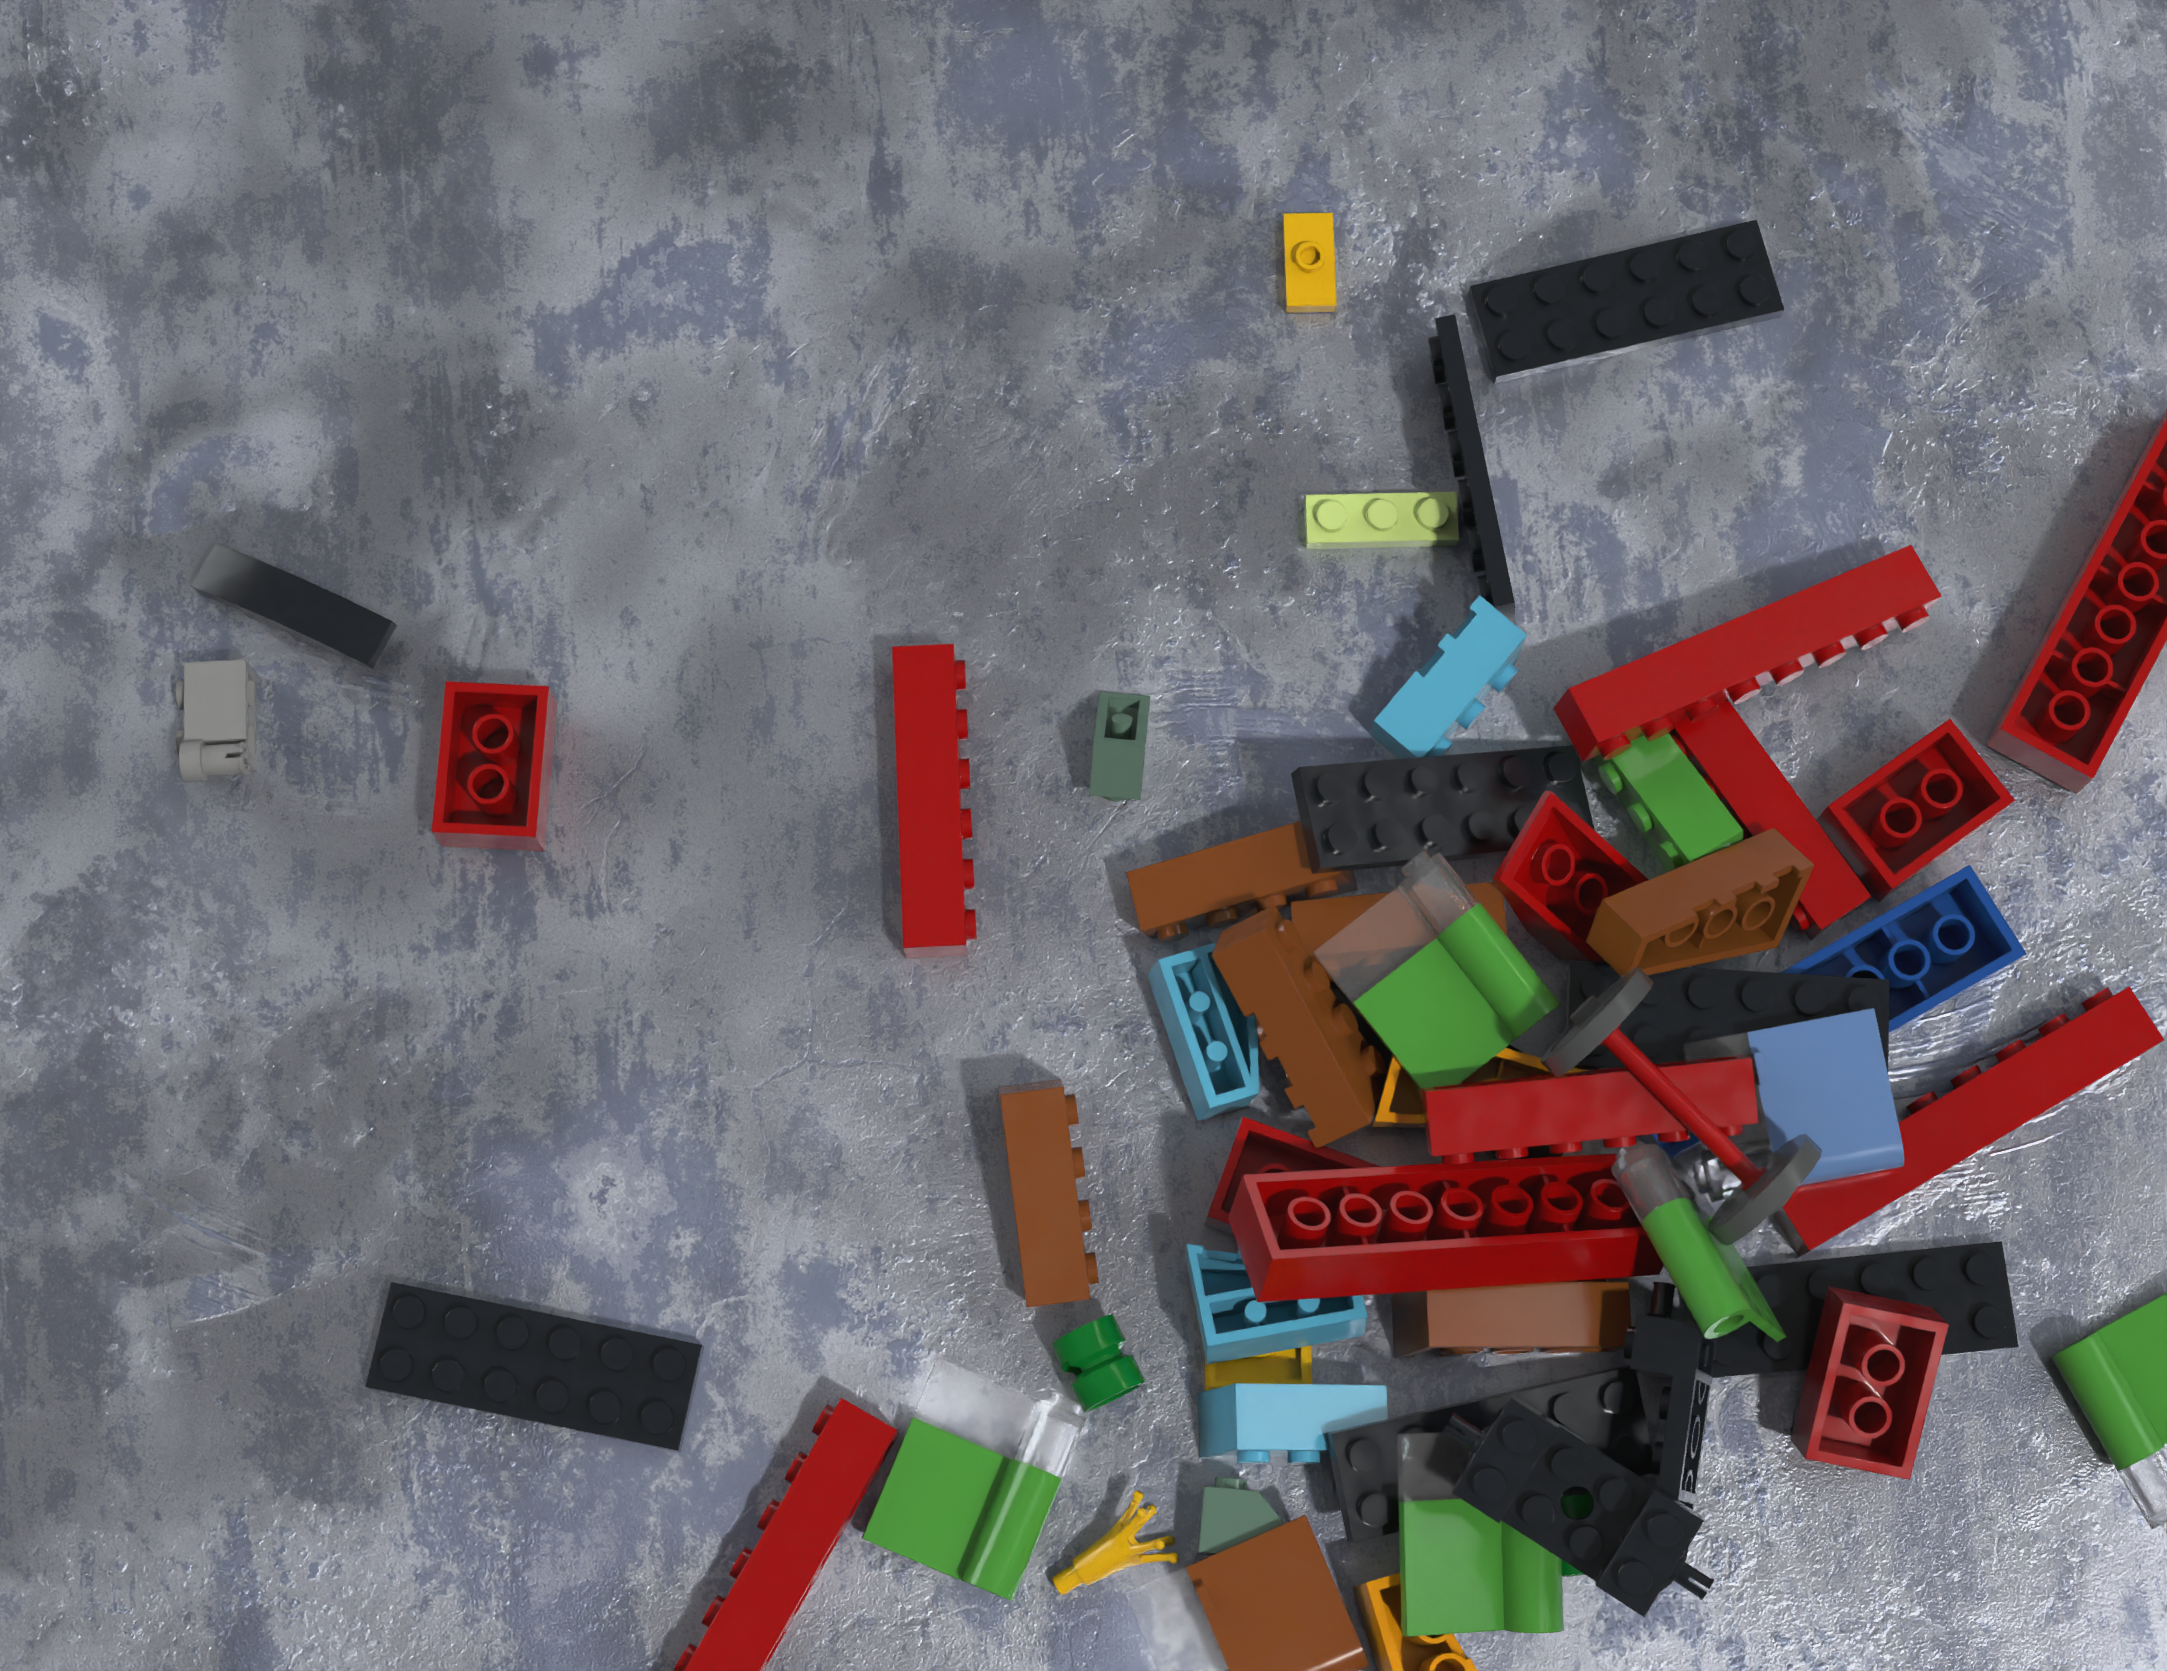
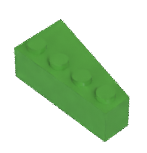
M1669 733L1653 741H1647L1645 736L1630 742L1631 747L1608 760H1603L1601 754L1591 758L1599 769V774L1604 784L1611 793L1616 795L1666 873L1743 841V829Z

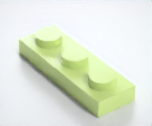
M1457 492L1305 495L1306 549L1457 546L1459 541Z

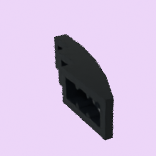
M217 543L214 544L191 584V587L201 595L237 608L251 619L285 631L299 642L372 670L397 627L393 621L342 596Z

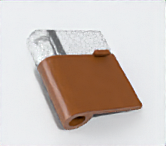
M1302 1515L1125 1593L1157 1671H1360L1369 1667L1362 1645L1306 1515Z

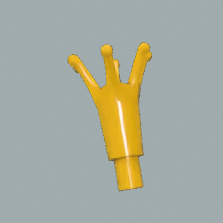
M1139 1490L1133 1492V1499L1128 1508L1105 1535L1074 1557L1072 1565L1052 1576L1053 1583L1061 1595H1065L1083 1583L1089 1586L1131 1566L1163 1561L1175 1564L1179 1561L1178 1554L1173 1552L1144 1554L1154 1549L1162 1550L1166 1545L1173 1546L1175 1539L1170 1535L1141 1543L1136 1541L1135 1534L1157 1513V1507L1153 1504L1147 1506V1510L1143 1507L1138 1508L1143 1499L1142 1492ZM1136 1509H1137L1136 1515H1135L1134 1518L1129 1522V1520L1131 1519V1517L1133 1516V1514L1135 1513V1511H1136Z

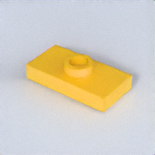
M1333 213L1283 214L1286 313L1336 312Z

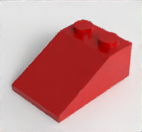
M1544 791L1493 877V880L1525 930L1555 957L1564 961L1601 962L1603 958L1586 942V939L1594 922L1595 912L1601 905L1602 900L1649 880L1552 791Z

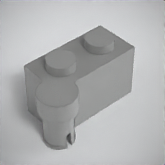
M246 659L185 662L184 679L177 680L176 683L177 705L179 710H184V729H178L176 733V749L182 780L184 782L207 781L208 776L248 775L249 772H257V673Z

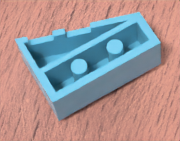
M1480 595L1469 607L1471 609L1469 617L1452 636L1449 633L1445 635L1437 645L1440 649L1419 672L1415 671L1373 721L1370 735L1398 759L1446 755L1453 745L1448 740L1453 732L1460 725L1465 730H1468L1486 709V706L1481 701L1492 689H1495L1500 694L1518 674L1519 669L1514 665L1527 634Z
M1216 943L1158 959L1147 974L1197 1121L1247 1107L1259 1094L1258 1033L1255 1027V1014L1250 1017L1243 1015L1211 956Z
M1186 1245V1266L1206 1364L1364 1336L1368 1316L1363 1295L1257 1302L1239 1250H1237L1236 1254L1205 1250L1200 1245Z
M1235 1383L1198 1393L1199 1458L1237 1457L1238 1464L1270 1463L1269 1456H1287L1288 1464L1320 1463V1455H1330L1325 1433L1388 1419L1387 1385Z

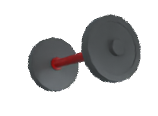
M1639 967L1632 968L1598 998L1592 995L1570 1016L1573 1022L1542 1057L1541 1063L1556 1078L1561 1077L1603 1043L1741 1181L1740 1185L1718 1208L1710 1220L1707 1229L1722 1245H1730L1743 1238L1787 1203L1792 1193L1815 1167L1821 1157L1822 1149L1807 1134H1800L1781 1146L1757 1167L1619 1029L1621 1023L1643 1000L1654 983Z

